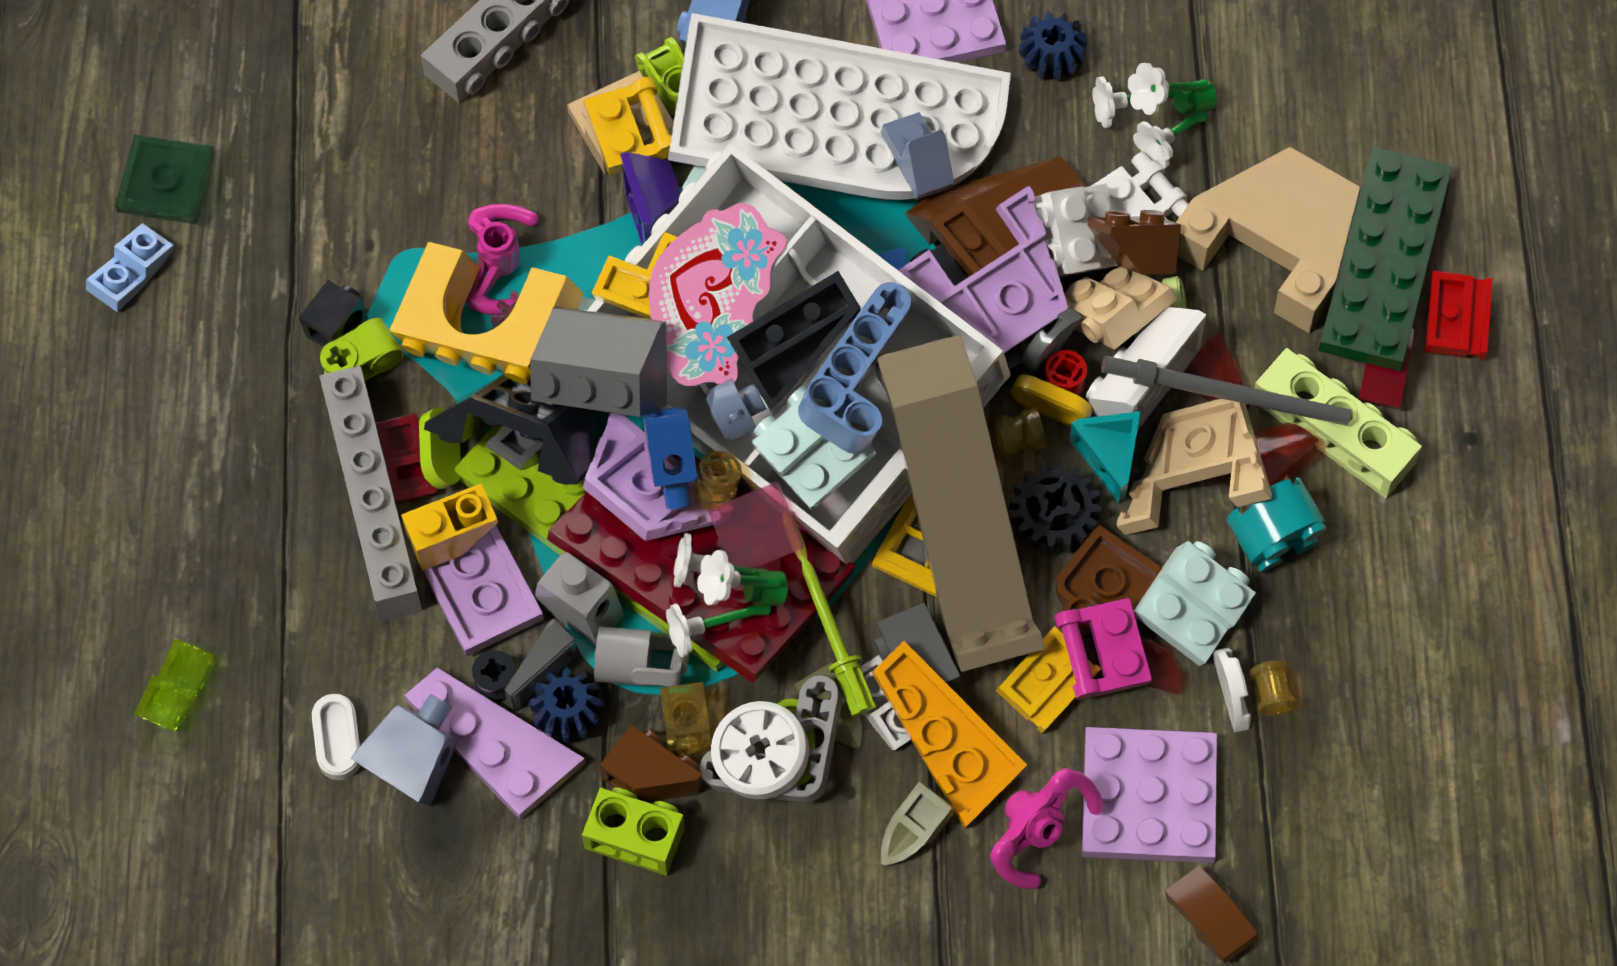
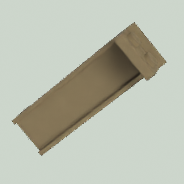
M961 334L878 356V362L874 363L877 378L887 394L893 413L950 652L958 668L963 672L1045 649L1041 632L1032 619L980 393Z

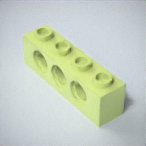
M1285 348L1256 381L1254 387L1256 389L1300 398L1296 395L1297 392L1305 391L1314 396L1310 401L1351 409L1350 422L1347 426L1263 408L1385 499L1416 465L1422 446L1411 432L1392 425L1384 419L1382 413L1370 403H1362L1351 395L1348 388L1342 382L1334 378L1329 379L1319 372L1314 363L1302 354L1296 355L1288 348ZM1373 440L1378 442L1382 448L1370 449L1363 442Z

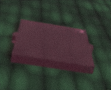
M774 482L708 510L719 537L717 546L723 547L727 554L728 562L732 565L757 568L804 548L793 520L796 513L789 510L779 482Z

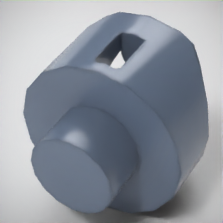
M732 378L713 387L706 398L711 408V413L725 439L739 440L753 433L756 425L752 416L766 410V406L754 383L738 391Z

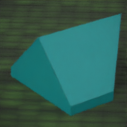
M1141 411L1081 418L1071 424L1070 442L1118 504L1126 500Z

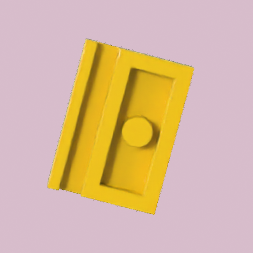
M1055 626L1043 638L1045 649L1029 653L995 690L1026 720L1029 719L1035 724L1040 733H1043L1075 698L1073 685L1076 684L1065 639L1063 633ZM1088 660L1092 677H1094L1101 668L1097 665L1094 666Z

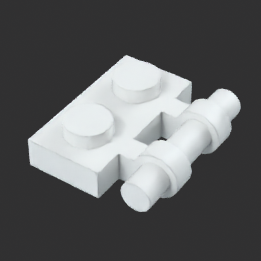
M1143 151L1135 155L1131 161L1139 171L1135 176L1131 177L1121 166L1091 185L1107 183L1113 211L1127 212L1131 214L1130 217L1140 216L1141 210H1156L1164 212L1165 219L1173 212L1179 218L1189 205L1186 202L1187 195L1180 187L1174 188L1163 175L1165 169L1158 161H1151ZM1150 186L1162 198L1155 204L1144 193V190Z

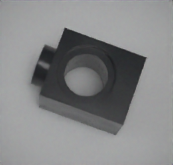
M327 280L298 317L305 336L324 347L329 342L355 330L359 325L368 320L362 296L348 285L340 287Z

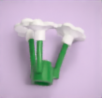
M1150 63L1139 64L1136 74H1132L1129 77L1128 89L1132 94L1126 95L1125 92L1113 93L1111 84L1106 82L1103 76L1096 78V87L1092 91L1095 116L1097 121L1102 123L1103 128L1111 127L1112 118L1115 116V109L1126 108L1127 104H1131L1136 110H1143L1147 115H1154L1158 112L1160 104L1165 103L1167 99L1173 98L1175 108L1179 113L1188 115L1187 119L1171 129L1165 128L1163 130L1158 126L1152 127L1149 123L1143 121L1137 125V133L1133 135L1134 143L1141 152H1145L1151 161H1158L1164 169L1169 166V159L1173 156L1170 144L1175 141V137L1194 124L1206 122V112L1213 110L1217 101L1215 89L1208 80L1168 83L1165 80L1164 71L1159 67L1153 68Z
M685 533L684 537L680 540L678 556L675 561L674 587H681L686 575L690 571L700 572L697 585L699 591L704 593V600L707 605H717L719 601H726L730 596L731 588L744 585L745 599L748 602H753V606L705 619L698 616L686 620L678 604L670 605V609L666 611V617L669 624L671 641L676 646L679 656L684 658L688 656V653L692 652L690 637L704 633L706 628L754 615H769L771 606H782L786 600L787 581L785 574L780 571H766L765 568H747L732 565L728 562L726 552L722 550H716L713 555L693 554L691 534Z

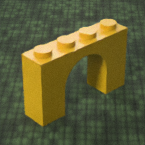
M428 242L389 331L402 342L401 348L415 356L424 357L426 352L434 354L437 359L449 365L458 366L459 362H464L481 373L493 375L495 370L504 373L506 377L515 382L528 384V381L531 380L530 359L552 309L555 307L578 309L584 293L565 275L531 268L513 311L502 324L486 333L477 335L464 334L461 329V313L480 267L463 250Z

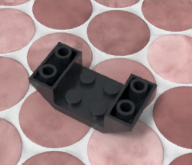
M504 374L463 396L427 420L424 425V430L437 434L441 440L449 443H463L487 425L505 426L519 431L520 435L524 438L543 440L538 472L552 476L555 482L564 485H577L585 479L589 466L595 457L600 438L603 436L589 409L531 401V380L528 381V384H521L509 379Z

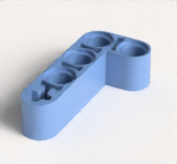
M895 282L883 283L875 289L810 382L798 406V415L807 427L851 454L865 452L872 444L882 424V415L879 409L855 391L877 361V357L881 355L899 329L911 306V297L908 291L902 285ZM888 308L890 311L885 319L878 316L880 311ZM858 336L869 338L873 344L864 343ZM836 367L847 369L851 376L841 374ZM814 399L824 400L829 405V408L819 406ZM851 422L862 425L866 432L855 430L851 426Z

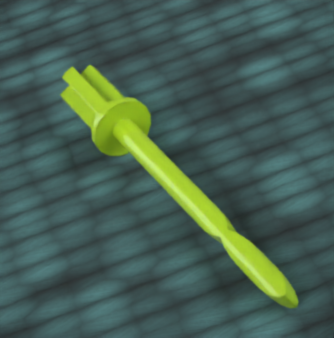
M785 512L783 521L787 536L795 555L802 563L806 584L837 660L828 669L830 673H835L852 717L859 714L860 716L864 715L868 711L875 709L876 705L859 665L862 658L860 655H848L817 574L811 563L807 560L806 547L793 517L788 512Z

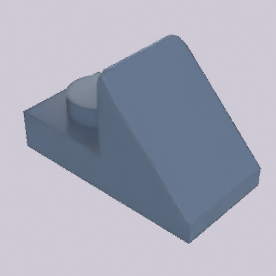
M920 112L883 124L881 135L916 200L953 187V173L946 136L943 130L931 133Z

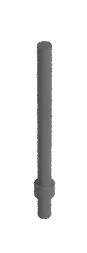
M1105 355L1102 362L1101 372L1133 379L1134 384L1152 387L1153 384H1158L1344 426L1349 424L1351 418V409L1157 367L1156 362L1138 359L1137 362Z

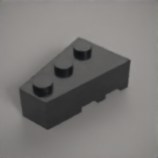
M836 271L727 337L773 416L781 410L788 398L800 388L838 344L861 311V307L839 271Z

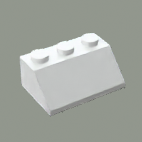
M1168 307L1134 334L1136 339L1129 348L1121 347L1114 357L1137 362L1138 359L1156 362L1157 367L1184 372L1200 352L1206 314L1200 310ZM1108 374L1104 379L1099 376L1092 383L1087 391L1086 398L1089 399L1088 403L1093 408L1091 417L1141 411L1138 425L1139 430L1171 387L1153 384L1152 387L1134 384L1133 379Z

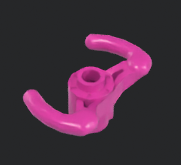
M490 204L474 209L468 219L470 230L478 237L477 250L480 270L466 299V305L471 310L483 314L506 315L511 314L520 295L503 300H491L487 295L499 277L511 274L518 267L520 261L518 238L513 228L502 222L491 221L495 219H508L532 227L538 223L539 217L535 212L521 206Z
M1063 768L1051 777L1050 781L1039 793L1023 790L1016 792L1009 798L1005 806V815L1009 819L1008 825L1010 828L996 842L990 853V860L996 872L1006 882L1018 888L1038 889L1042 880L1038 874L1023 872L1015 868L1011 861L1013 856L1018 855L1030 844L1043 848L1052 845L1059 839L1064 830L1065 821L1059 810L1068 795V791L1073 788L1080 791L1086 800L1089 812L1093 815H1099L1104 811L1101 793L1090 778L1079 771Z

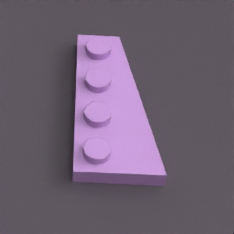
M439 668L432 671L404 695L406 702L417 713L430 693L453 707L439 729L457 740L454 752L520 821L585 765V758L553 738L546 736L540 730Z

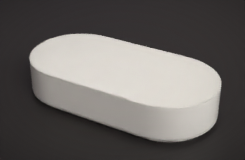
M329 694L320 698L312 710L316 757L319 767L325 776L333 780H345L352 777L361 766L351 759L355 751L360 747L357 715L352 702L347 697L340 694Z

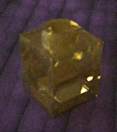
M703 682L660 688L668 750L678 751V753L693 754L701 751L703 747L711 746ZM683 715H692L697 718V722L690 727H681L675 723Z

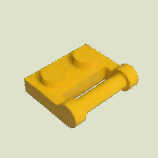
M642 77L629 86L584 99V108L609 176L622 172L620 157L622 153L631 152L659 159L668 158L672 135L669 133L655 95L658 90L652 77ZM641 102L655 140L653 143L645 146L629 106Z

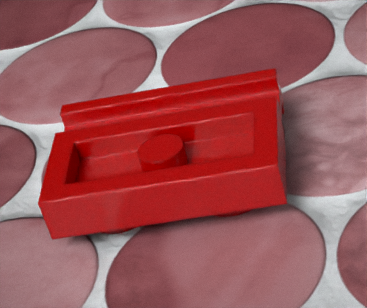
M1432 271L1429 282L1424 352L1459 357L1473 355L1478 356V359L1485 360L1488 352L1493 278L1486 277V280L1474 279L1472 275Z

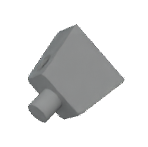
M563 552L537 583L534 597L537 604L595 646L599 627L615 628L624 617L623 609L613 585L568 552ZM598 608L603 610L598 616H596V611Z

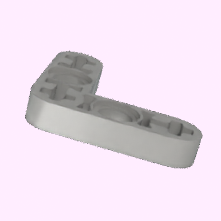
M823 675L813 676L802 685L795 715L805 732L812 728H818L824 732L823 744L816 749L809 750L808 760H811L809 774L815 780V783L807 784L804 791H801L800 786L796 783L789 790L781 795L772 797V799L807 803L819 799L825 791L842 705V694L835 682L829 677ZM821 688H825L828 695L831 696L830 700L825 699L822 701L820 708L822 717L824 719L828 718L826 722L816 718L817 704L811 698L812 695H818ZM711 751L707 752L700 763V773H702L703 780L716 791L737 794L729 789L721 779L717 780L716 775L711 771L712 767H714ZM754 752L750 754V757L756 755L759 760L766 757L764 753ZM814 760H820V763L817 764ZM805 768L804 773L802 774V776H801L800 778H803V777H804L806 768Z

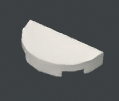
M1224 648L1213 651L1212 657L1234 733L1249 730L1251 714H1248L1244 697L1248 696L1244 675L1238 659L1232 658V650Z

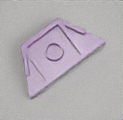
M610 412L604 434L600 438L595 457L585 476L583 489L645 541L727 522L732 519L735 508L700 478L697 481L688 482L691 506L666 509L663 486L654 487L645 432L623 414ZM672 455L664 459L666 469H676L680 465V462Z

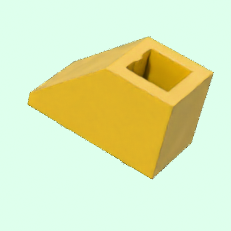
M482 483L401 515L406 535L422 571L462 556L498 523Z

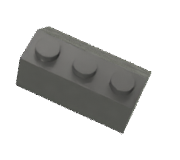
M563 307L553 308L530 359L531 401L638 417L666 406V321Z

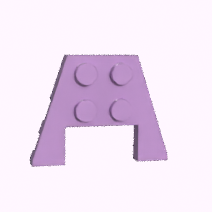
M1030 186L1010 197L996 208V211L1019 245L958 285L954 286L930 250L898 270L1002 349L1004 353L1056 320L1059 313L1069 309L1054 259L1050 258L1044 239L1046 235L1042 220L1038 219L1034 206L1035 196Z

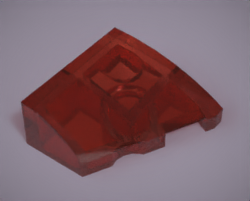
M1285 422L1254 431L1270 486L1279 483L1283 478L1285 480L1289 479L1317 452L1319 439L1296 424ZM1231 473L1223 476L1226 479H1228L1231 476Z

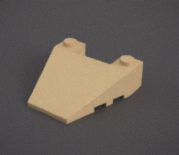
M1289 147L1194 197L1176 221V223L1181 224L1178 257L1204 271L1229 235L1292 271L1278 290L1274 313L1310 333L1331 303L1360 187Z

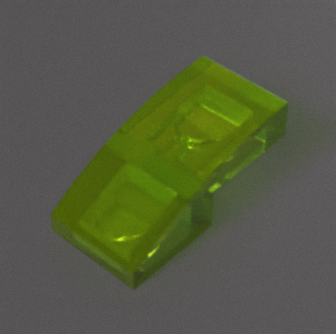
M175 638L158 676H151L134 715L175 732L200 693L217 656Z

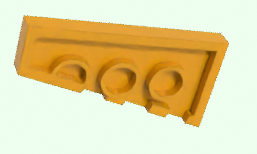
M905 641L872 672L876 682L947 801L957 809L955 814L965 828L1027 764Z

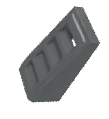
M554 619L547 624L505 688L508 706L513 711L520 709L535 695L534 686L536 683L548 684L546 678L548 671L557 676L577 658L574 638Z

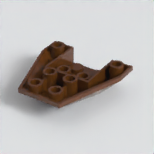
M1060 156L953 186L929 196L906 211L905 216L929 245L940 240L965 272L971 276L1019 245L996 211V208L1001 203L1028 186L1033 190L1034 196L1057 190L1087 186ZM1066 276L1059 277L1060 282H1062Z

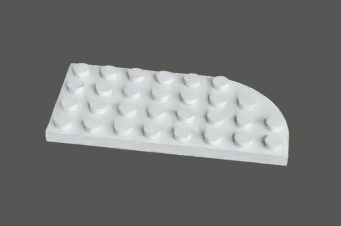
M692 13L688 28L668 160L706 167L708 161L716 152H723L731 143L780 181L871 198L891 200L913 199L915 196L881 135L883 124L920 112L931 133L943 130L946 136L954 185L970 176L985 161L998 139L1007 109L1011 73Z

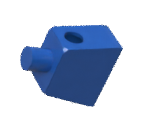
M683 406L657 410L643 415L654 487L663 486L666 509L691 506L688 482L697 481L698 478L689 416L686 408ZM678 455L680 465L676 469H666L664 459L667 456Z

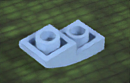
M142 223L115 245L114 257L86 279V291L118 312L156 274L172 253L174 245Z

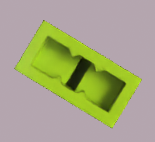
M600 787L582 833L584 849L667 876L685 829L683 814L678 813L679 810L666 802L654 801L653 804L638 800L634 793L626 789L616 787L610 791ZM613 814L621 815L626 819L621 826L616 828H610L603 824L604 820ZM652 828H662L667 832V835L660 841H650L644 837L646 832Z

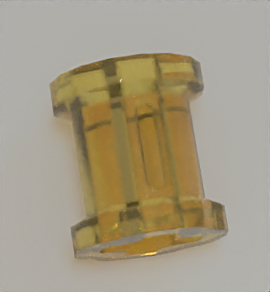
M1285 661L1264 662L1250 670L1251 680L1256 681L1261 700L1258 704V709L1261 715H1278L1288 712L1297 706L1296 699L1293 695H1290L1286 679L1289 668Z

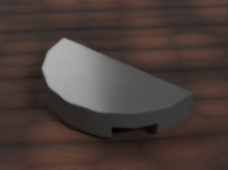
M1073 308L1057 315L1058 321L1048 334L1041 330L1029 344L1023 355V361L1026 363L1023 365V369L1030 376L1042 378L1045 373L1047 359L1053 353L1061 350L1081 320L1082 316Z

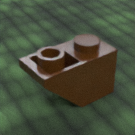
M1141 210L1140 216L1130 217L1131 214L1127 212L1106 211L1105 217L1088 218L1087 226L1118 266L1141 275L1176 273L1181 224L1165 219L1164 212Z
M633 725L628 728L600 763L602 780L613 788H622L634 793L638 800L644 802L698 795L703 789L702 773L699 772L700 767L695 761L682 753L677 757L664 748L666 744L657 734L648 729L641 732Z

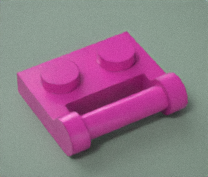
M1130 598L1083 609L1066 610L1054 615L1057 629L1062 630L1076 680L1073 690L1077 700L1151 683L1152 678ZM1090 624L1104 678L1093 679L1079 626Z

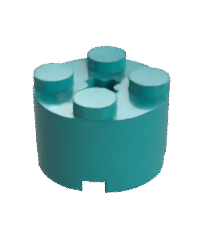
M1296 478L1294 484H1292L1290 479L1270 486L1272 492L1271 499L1250 504L1248 510L1242 515L1238 508H1236L1226 518L1228 526L1252 566H1257L1260 573L1267 572L1278 566L1283 561L1281 556L1293 549L1297 555L1312 549L1319 543L1317 537L1326 531V521L1301 478Z

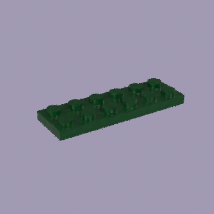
M1372 146L1318 351L1401 371L1452 169L1451 165Z

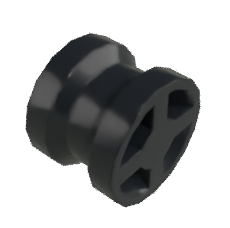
M489 650L482 653L475 659L472 666V676L477 692L492 702L507 700L505 688L516 673L512 658L499 650Z

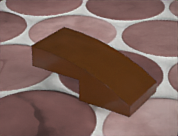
M1199 865L1164 890L1167 901L1194 926L1197 938L1224 964L1259 939L1258 933L1239 908Z

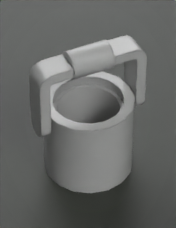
M599 627L595 652V682L640 686H677L681 682V676L687 672L690 653H688L687 657L681 658L676 646L671 641L670 634L652 633V631ZM652 649L673 651L670 665L671 670L651 668Z

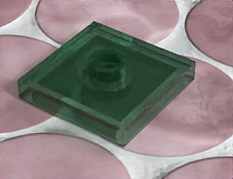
M134 134L115 202L116 211L118 213L197 224L216 154L214 146Z

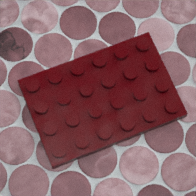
M672 455L674 458H676V459L679 461V456H678V455ZM695 455L697 477L735 508L733 517L729 521L645 541L592 495L586 492L548 530V541L564 552L574 556L667 624L666 611L673 604L679 605L686 620L698 616L705 619L753 606V602H748L745 599L744 585L731 588L730 596L726 601H719L717 605H707L704 600V593L699 591L697 585L700 572L690 571L686 575L681 587H674L675 561L678 556L680 540L684 537L685 533L691 534L693 554L713 555L716 550H722L726 552L728 562L732 565L747 568H765L766 571L783 572L787 581V596L782 606H771L769 615H754L706 628L702 634L690 637L691 641L751 683H754L818 614L803 575L802 563L795 555L787 536L783 515ZM798 527L806 547L807 560L813 566L827 602H829L851 578L856 565L851 562L846 565L834 553L829 552Z

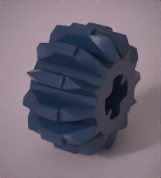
M1048 10L1044 20L1033 15L1029 27H1023L1021 30L1020 58H1025L1027 71L1038 68L1040 80L1047 73H1053V77L1058 81L1061 78L1062 71L1073 76L1077 64H1083L1085 61L1086 33H1081L1079 20L1068 23L1066 12L1059 18H1053L1052 13Z
M566 666L562 672L563 677L557 678L554 673L548 671L546 674L548 685L542 683L535 684L534 693L537 697L529 701L530 710L536 713L533 716V722L536 727L546 726L545 735L553 738L560 731L563 742L568 743L571 739V732L576 731L578 736L585 739L587 736L585 725L598 727L600 720L596 713L604 709L603 699L597 697L600 693L599 685L596 682L588 683V674L584 670L575 678H572L571 669ZM567 701H573L574 706L570 708ZM564 702L566 709H560L559 704Z

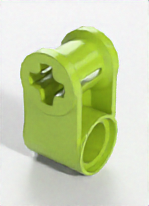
M669 37L665 39L664 45L645 55L642 52L636 54L635 61L643 77H652L658 90L656 94H658L666 110L675 116L678 98L676 91L679 90L684 54L675 39Z
M373 318L365 321L355 330L325 345L320 353V362L325 370L324 374L361 365L364 381L379 373H384L395 367L404 357V351L389 331L383 319ZM335 351L336 357L333 358V352Z

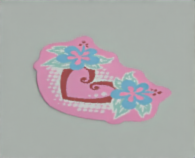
M742 203L735 204L723 211L717 209L707 211L701 222L694 224L680 234L664 250L652 269L649 283L651 319L666 321L667 365L672 377L681 385L696 386L705 382L721 384L731 378L735 383L737 379V361L739 357L727 337L753 322L752 315L756 304L770 291L772 265L786 248L787 243L786 237L782 233L767 226L761 214L754 206Z

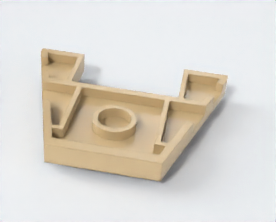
M1221 398L1163 414L1144 457V460L1148 463L1141 480L1134 481L1129 492L1133 500L1127 514L1120 513L1117 527L1125 535L1156 528L1159 525L1163 490L1231 473L1229 499L1236 507L1271 499L1272 492L1246 404Z

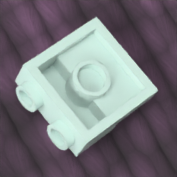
M803 386L788 398L786 405L789 409L776 419L773 415H770L756 426L753 432L757 437L751 442L757 452L809 509L813 511L874 457L876 451L870 445L865 452L859 454L848 453L807 427L798 415V406L807 389ZM814 399L819 406L829 408V405L824 400Z
M1187 541L1175 548L1133 612L1135 618L1198 666L1206 663L1226 631L1236 624L1256 592L1248 587L1250 580L1242 571L1233 567H1229L1226 570L1215 562L1216 553L1208 545L1198 541L1193 544Z

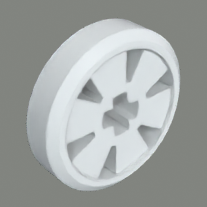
M756 701L737 707L723 718L716 728L712 739L711 758L718 776L733 792L750 799H768L786 792L800 779L809 758V742L804 728L789 710L776 703ZM762 741L765 746L770 743L771 746L765 749V758L759 760L756 755L750 757V754L755 752L754 744L756 742Z

